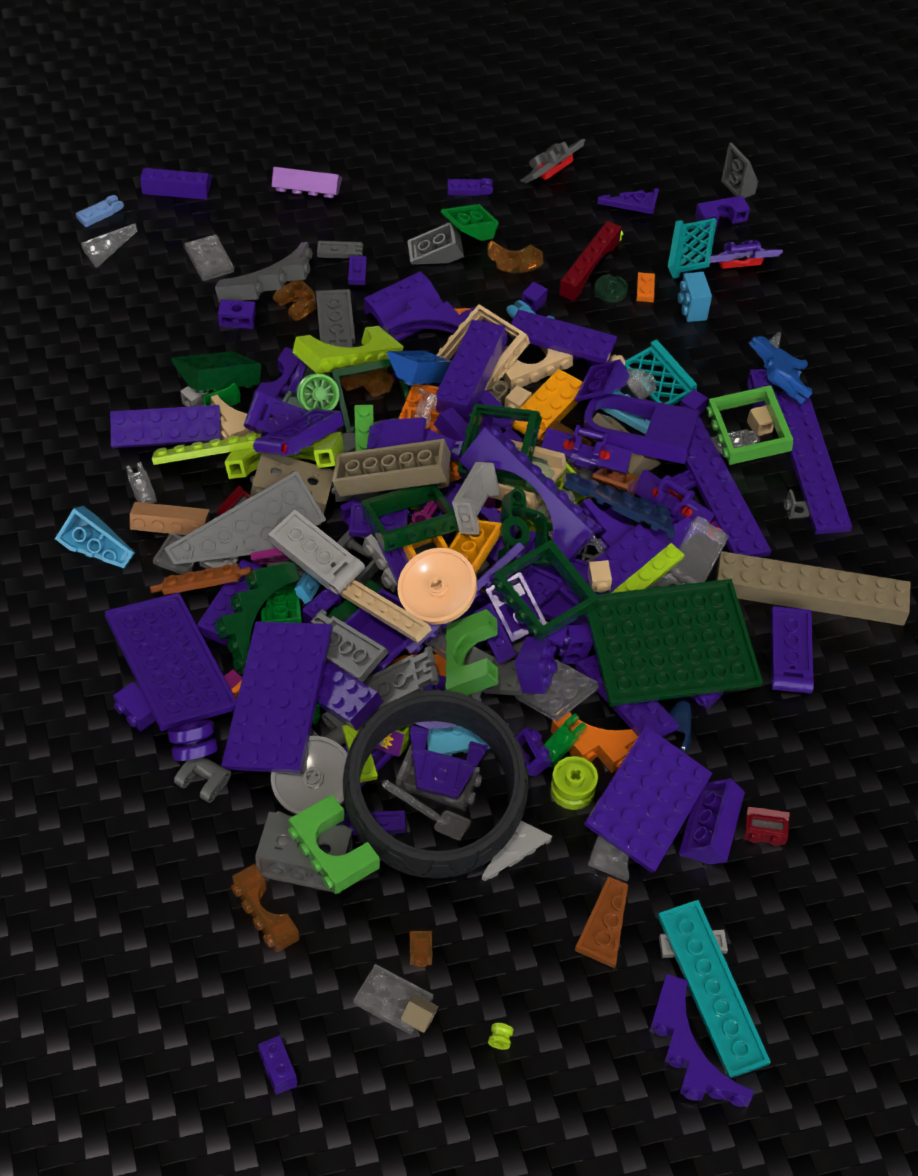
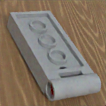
M295 509L268 534L269 542L336 595H339L365 569L364 564L358 558L350 554Z

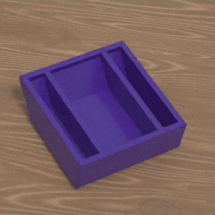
M383 589L377 592V594L404 609L399 597ZM361 608L344 622L387 649L388 654L370 673L372 675L383 670L413 642L412 639Z

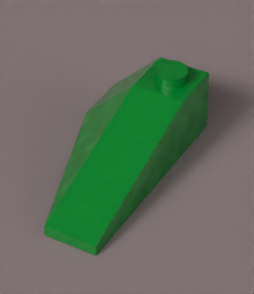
M297 583L279 589L270 598H267L266 606L261 610L262 622L302 623L300 601L294 589Z

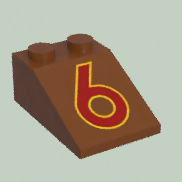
M605 468L599 469L592 476L593 480L597 481L600 485H610L617 491H626L633 496L635 495L640 478L627 472L623 474Z

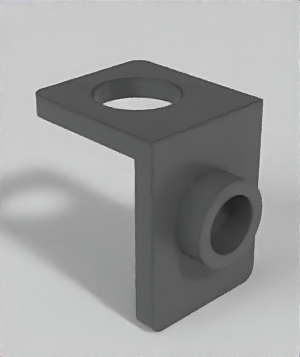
M789 490L787 498L784 500V508L789 519L809 517L810 514L806 502H796L793 491ZM799 506L803 508L804 512L796 513L794 511L795 507Z

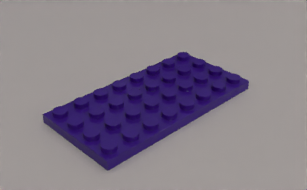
M180 593L105 611V618L161 731L235 710L237 701Z
M255 623L222 767L227 770L302 774L333 630L331 624Z

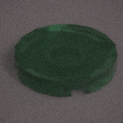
M608 274L597 279L594 290L597 297L601 300L618 302L626 297L628 284L623 278L619 276L612 277V275Z

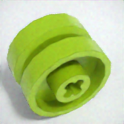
M577 756L566 757L557 763L554 767L550 790L552 798L558 805L566 809L577 810L588 806L592 802L598 780L597 770L594 765L585 758Z

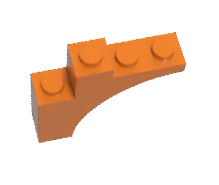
M568 711L553 720L551 732L554 734L572 714ZM578 719L577 722L571 727V730L573 731L576 728V726L584 722ZM585 723L587 728L568 752L572 756L582 757L590 762L598 757L613 773L619 768L638 736L632 729L605 730Z

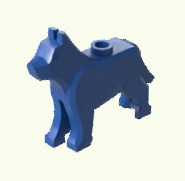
M763 336L753 337L749 345L763 359L768 381L802 404L806 397H810L812 389L806 387L801 382V371L797 369L804 370L808 365L807 361L794 358L784 350L776 348Z

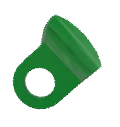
M235 383L225 389L203 395L204 406L211 405V397L218 395L229 406L236 405L241 401L240 390Z

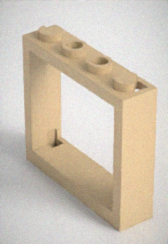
M478 304L470 312L468 318L459 325L454 335L449 337L444 347L439 349L437 356L450 360L458 350L472 320L482 321L484 319L488 323L506 326V333L515 340L499 358L484 389L485 391L494 382L499 381L530 344L526 333Z

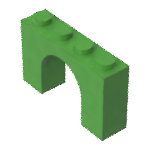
M487 609L447 625V633L445 635V688L447 691L458 692L468 696L498 684V667L488 658L464 665L468 651L475 644L497 635V618Z
M333 794L288 819L289 828L287 831L290 837L298 841L302 854L304 856L308 855L314 871L321 873L323 883L328 889L331 888L335 894L380 868V858L368 842L341 856L329 855L323 852L317 845V840L323 832L344 821V809Z

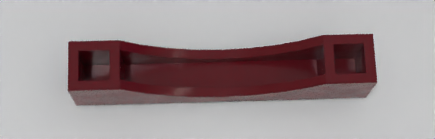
M609 221L604 224L562 278L559 295L575 301L582 292L589 275L598 261L607 252L613 251L620 242L621 226Z

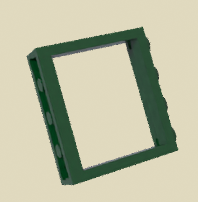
M389 359L335 369L329 373V376L336 382L339 389L337 409L341 411L344 424L342 426L343 433H355V426H350L340 379L393 369ZM398 378L405 404L409 388L407 384L403 383L404 380Z
M474 403L472 413L469 414V427H466L465 443L461 446V457L479 435L484 416L528 422L521 452H524L529 457L528 460L532 462L542 420L539 412ZM458 461L457 472L462 479H466L470 471ZM496 473L499 484L526 487L527 481L517 474L512 476Z
M436 484L407 487L361 501L363 516L385 552L458 531L455 512ZM430 501H435L443 514L390 531L385 530L378 518L382 515Z
M552 539L494 573L493 583L496 586L495 590L501 592L506 604L515 610L518 619L526 624L529 633H533L539 642L596 608L599 597ZM543 556L549 559L582 601L545 625H542L506 579Z

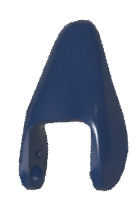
M680 700L671 709L669 714L679 724L676 731L685 735L684 742L679 749L686 754L691 746V707L687 701Z

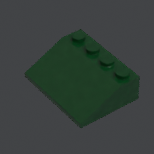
M233 351L172 357L173 364L188 386L195 389L198 393H206L207 390H222L233 383L237 384L238 387L242 386L245 388H252L253 385L260 384L261 363Z

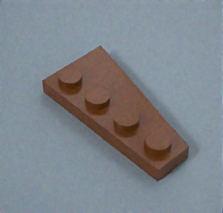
M608 876L575 947L576 952L610 967H616L628 884Z

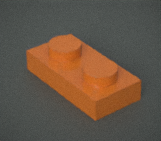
M638 272L637 301H654L655 274Z

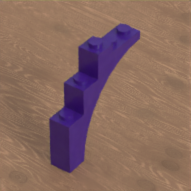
M420 295L409 300L406 311L401 312L393 320H388L384 325V331L392 337L399 333L416 329H437L454 334L458 330L459 325L468 318L470 312L475 308L465 310L459 315L446 301L443 304H438L433 309Z
M590 498L579 505L583 510L582 512L587 517H591L596 522V526L600 528L597 531L600 538L595 542L598 544L597 546L601 552H605L634 528V526L623 524L608 516ZM689 516L673 524L676 532L673 539L666 536L667 532L661 529L655 531L645 528L665 546L672 543L676 548L682 546L700 531Z
M666 974L650 1030L659 1036L671 1037L665 1062H668L675 1068H686L680 1094H683L689 1100L702 1101L704 1094L707 1093L714 1099H725L731 1101L735 1106L748 1107L754 1091L737 1084L722 1074L708 1061L691 1033L685 1002L688 981Z

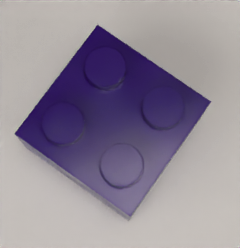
M526 637L514 663L522 693L545 694L548 686H551L552 676L557 671V662L554 660V649L550 644L549 638H545L540 642L536 637Z

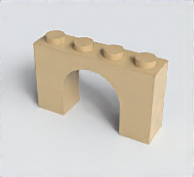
M508 346L504 347L502 354L505 352ZM540 346L546 355L544 360L536 364H525L516 359L502 379L507 383L511 391L516 385L524 387L553 375L558 368L564 370L573 366V355Z

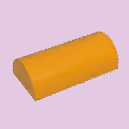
M478 520L480 527L478 535L458 533L448 549L457 551L467 558L475 574H477L501 536L500 528L502 523Z

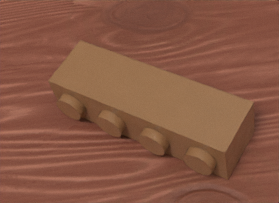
M134 502L130 512V530L187 535L209 522V509Z

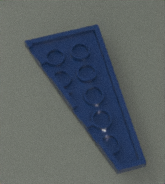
M565 472L563 476L564 487L583 496L591 495L599 504L603 505L606 502L613 506L612 510L639 523L645 521L651 526V529L655 531L661 529L667 532L666 536L673 539L676 532L669 510L665 505L660 503L654 504L646 498L634 497L629 492L617 491L610 485L603 486L593 479L586 480L576 473L569 474Z

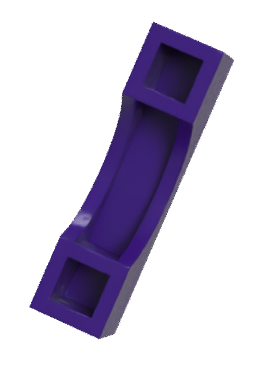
M285 347L278 357V371L282 376L276 381L261 383L255 392H262L270 397L283 400L289 391V386L300 362V359L292 353V349Z

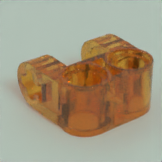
M302 280L292 281L283 286L282 290H277L273 296V299L280 306L292 300L295 302L288 310V314L295 321L307 316L317 307L314 291Z

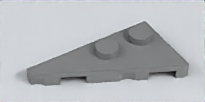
M521 821L509 842L492 858L482 875V880L486 881L497 876L499 871L508 866H513L526 855L534 853L541 845L550 843L552 836Z

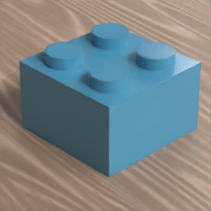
M704 272L685 273L683 281L680 282L681 291L678 293V302L682 305V314L685 315L687 322L707 320L712 295Z

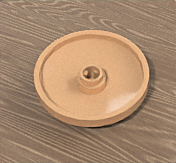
M433 548L414 556L403 568L398 581V595L404 609L427 624L432 625L445 624L459 618L471 606L477 592V577L470 562L459 552L447 548Z

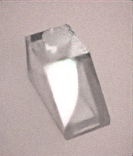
M626 369L630 375L626 386L637 398L645 399L657 389L654 384L656 380L651 373L647 374L643 369Z

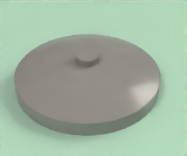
M310 736L302 774L271 772L272 789L279 803L287 811L296 815L333 794L342 806L344 804L342 780L348 755L345 749L329 738Z

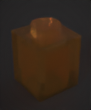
M410 931V965L417 967L432 965V931Z

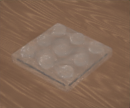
M555 660L557 662V671L553 674L551 686H548L545 694L522 693V695H515V698L557 722L596 691L599 686L597 681Z

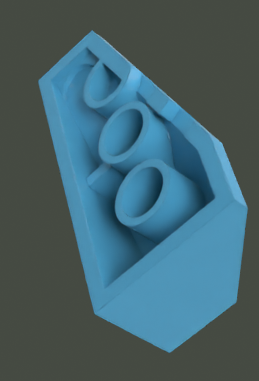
M84 506L72 510L55 538L71 551L86 554V556L95 557L122 568H126L135 554L98 516Z

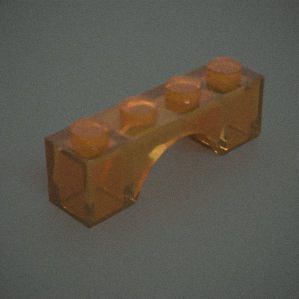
M255 864L232 876L233 885H231L233 893L236 897L240 896L243 900L242 906L247 914L251 913L254 917L252 919L258 931H263L265 935L263 938L269 948L273 947L277 953L299 940L298 929L288 914H272L261 906L260 899L266 891V881Z

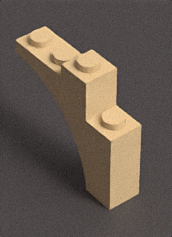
M218 395L211 397V405H220L222 440H226L231 436L243 437L246 434L255 432L244 427L247 417L246 413L230 407Z

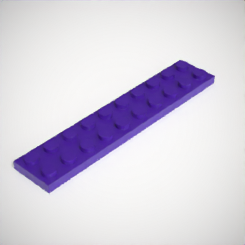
M784 391L774 392L793 437V448L789 452L815 534L851 531L852 524L810 397H806V400L800 404Z
M699 416L697 428L685 462L687 469L694 478L693 480H695V485L708 510L715 514L713 519L714 521L716 520L731 553L753 557L770 556L771 549Z

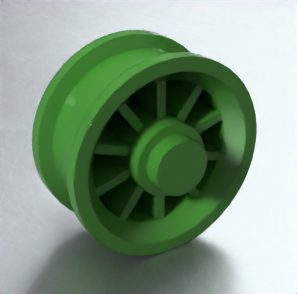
M310 374L300 381L296 395L300 406L308 412L312 409L332 410L338 403L339 389L331 377L324 374Z

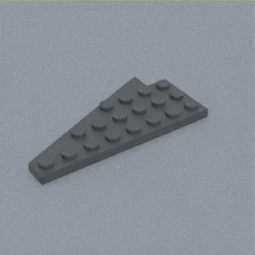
M295 471L164 549L174 565L247 556L250 553L276 548L269 542L268 534L294 509L315 526L326 521V518L298 471Z

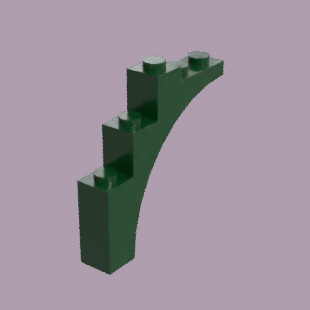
M295 562L252 570L246 575V584L250 590L238 592L230 598L231 608L235 613L223 615L215 620V630L219 634L220 640L228 639V648L232 652L234 659L233 665L239 675L244 673L250 648L252 625L259 609L274 592L292 586L300 580Z

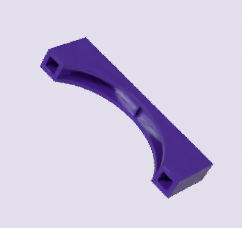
M493 425L484 427L459 461L469 471H471L475 462L493 463L495 469L515 473L529 482L538 491L547 505L553 525L554 543L567 559L572 562L600 528L596 526V522L591 517H587L582 512L583 510L579 505L574 504L569 499L567 493L559 490L555 486V482L542 473L539 466L529 461V457L524 452L519 451L515 447V443L502 434L501 429Z

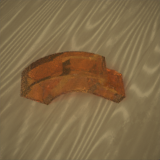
M493 241L487 245L488 257L495 260L496 268L502 271L523 273L534 270L544 264L543 252L531 244L519 251L507 250Z

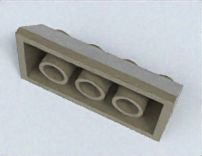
M597 413L592 419L594 423L601 427L629 433L615 418ZM590 438L594 442H599L593 438ZM632 453L627 473L640 477L644 469L650 471L661 462L653 457Z

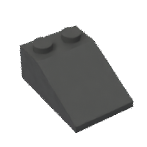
M729 143L721 181L736 197L743 196L746 198L755 194L758 181L750 161L732 143Z
M452 222L408 240L410 262L412 265L450 263L464 257L461 235Z

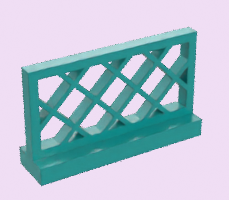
M715 218L684 224L682 220L676 221L668 268L673 278L680 277V272L709 267L717 222ZM695 228L692 232H688V229ZM699 231L702 232L699 236H695ZM706 235L709 236L706 240H704V241L701 240V239H703ZM693 239L689 244L686 243L688 240ZM700 243L696 248H693L695 244ZM707 247L703 252H700L702 248ZM688 250H691L690 253L684 255V253H686ZM697 254L698 256L692 260L691 257ZM702 258L705 259V262L697 263V262H699ZM686 261L689 262L687 265L682 266Z
M657 339L651 342V347L625 361L624 366L628 373L654 402L662 403L659 400L660 397L670 398L669 401L664 404L674 405L686 397L693 389L697 391L695 381ZM648 354L654 357L653 361L643 359ZM632 363L640 364L639 369L631 368L629 365ZM642 364L652 365L651 370L641 369ZM654 366H662L664 368L663 372L653 371ZM640 374L650 375L649 380L641 379ZM652 375L662 376L661 382L651 381ZM664 377L673 378V383L663 382ZM650 385L660 386L659 392L651 391L649 389ZM662 387L672 388L671 393L661 392ZM674 388L682 389L684 392L674 394Z

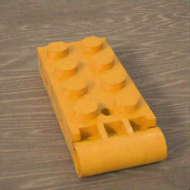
M559 368L520 408L538 411L542 417L536 441L538 443L544 440L547 428L554 429L579 402L575 401V397L583 382ZM515 420L512 427L525 435L528 422Z

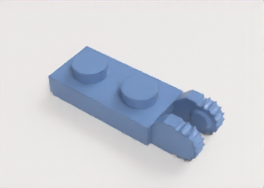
M112 195L104 201L77 212L76 218L87 227L118 212L123 208L124 204L118 201L117 196Z

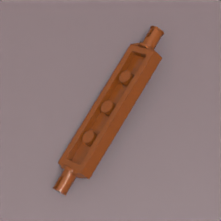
M227 564L222 567L207 568L196 572L191 571L186 574L170 575L165 577L161 584L151 585L150 590L152 594L163 592L164 595L236 582L242 576L250 573L252 568L250 566L240 569L238 564Z

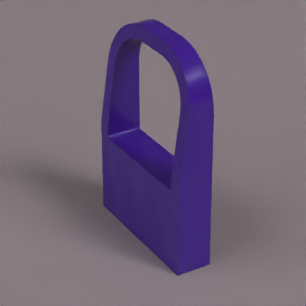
M606 394L595 397L589 402L585 411L583 425L584 429L605 434V432L609 433L606 444L630 450L634 454L685 464L697 428L700 411L619 394ZM613 408L651 421L646 435L642 436L601 427L594 423L592 418L599 409Z

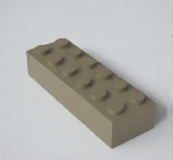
M445 439L340 453L336 457L332 482L340 497L448 482L451 453Z

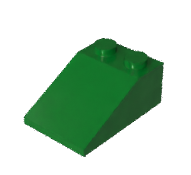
M480 204L441 210V213L460 231L480 241L494 238L499 222Z

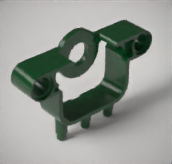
M515 488L502 497L500 520L503 523L500 532L506 546L498 551V560L509 551L510 546L513 547L518 542L524 546L529 541L530 530L528 525L520 518L530 520L536 526L535 549L548 542V530L553 531L552 523L547 521L543 513L525 508L526 495L520 488ZM511 526H516L520 529L521 536L519 539L511 536L509 531ZM543 556L524 568L529 569L531 565L537 566L538 564L554 566L546 556Z

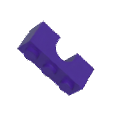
M738 196L697 204L695 217L698 221L715 218L717 221L716 226L718 225L719 216L728 217L732 223L747 221L750 208L744 197Z

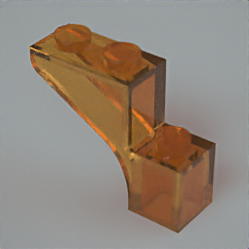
M387 370L340 379V384L346 391L364 386L373 397L390 392L394 382V378Z

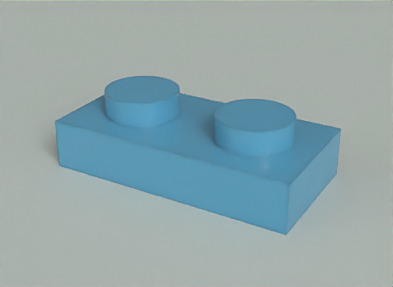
M305 571L294 589L298 598L302 599L304 604L312 601L321 584Z

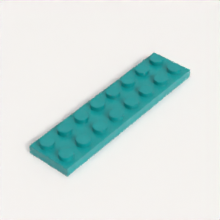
M699 900L660 912L658 919L685 980L688 981V988L727 1077L731 1079L769 1065L771 1061Z

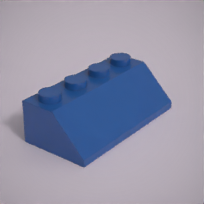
M388 351L387 353L397 378L404 380L403 383L414 386V383L418 385H423V383L432 385V383L441 384L452 362L427 351Z

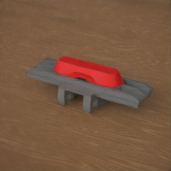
M581 139L570 146H567L565 142L553 144L545 153L539 154L529 162L533 170L522 178L521 182L528 183L538 177L546 180L573 162V153L584 146L585 139Z

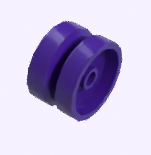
M212 721L190 722L167 731L169 741L176 744L171 749L175 761L204 757L218 750L216 739L209 737L214 732Z

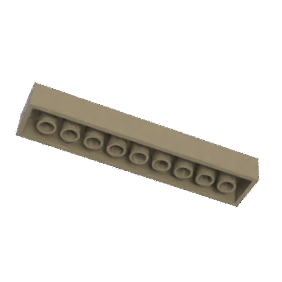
M721 551L716 580L732 579L738 599L904 625L909 615V581Z

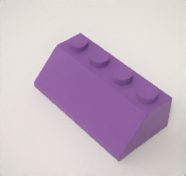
M279 167L273 168L272 187L276 188V191L285 192L286 189L292 190V193L301 194L302 191L308 192V195L312 196L322 193L324 197L333 198L334 195L339 193L342 182L340 175Z

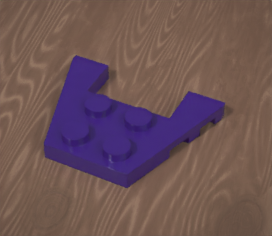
M411 725L409 732L416 789L456 800L488 749V745L470 741L465 760L426 750L425 746L429 730Z

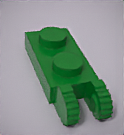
M572 714L544 744L550 751V758L553 761L548 767H554L579 740L578 737L587 728L585 723H580L573 731L571 730V727L579 719L577 714Z

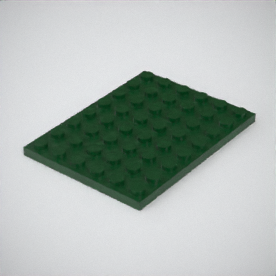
M732 579L598 594L599 600L596 608L585 614L609 707L748 689L763 685Z

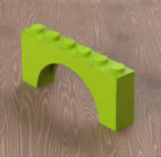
M373 326L365 328L361 341L363 346L339 347L321 342L311 335L296 337L292 353L315 373L322 374L335 369L389 359L388 351H403L404 346L381 327Z
M341 432L329 433L325 435L324 439L313 442L309 447H304L299 453L294 455L288 454L285 457L313 460L316 462L317 468L335 466L337 454L343 453L345 450ZM254 448L231 452L225 460L228 478L247 477L248 474L258 468L262 453L256 452Z

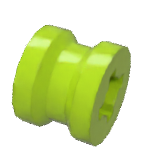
M503 1023L492 1024V1036L489 1037V1045L497 1049H509L511 1045L509 1039L513 1035L514 1029Z

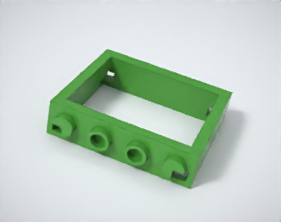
M771 385L709 399V406L706 407L708 417L712 419L713 431L717 432L718 444L722 445L723 457L727 458L729 465L792 451L793 437ZM764 401L779 439L734 448L719 411Z

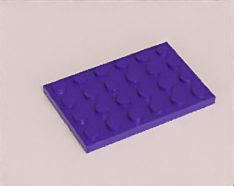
M645 726L584 825L653 873L656 871L710 779L712 772Z

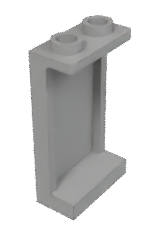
M475 462L452 501L460 534L478 535L480 527L477 515L488 496H499L500 494L493 463Z

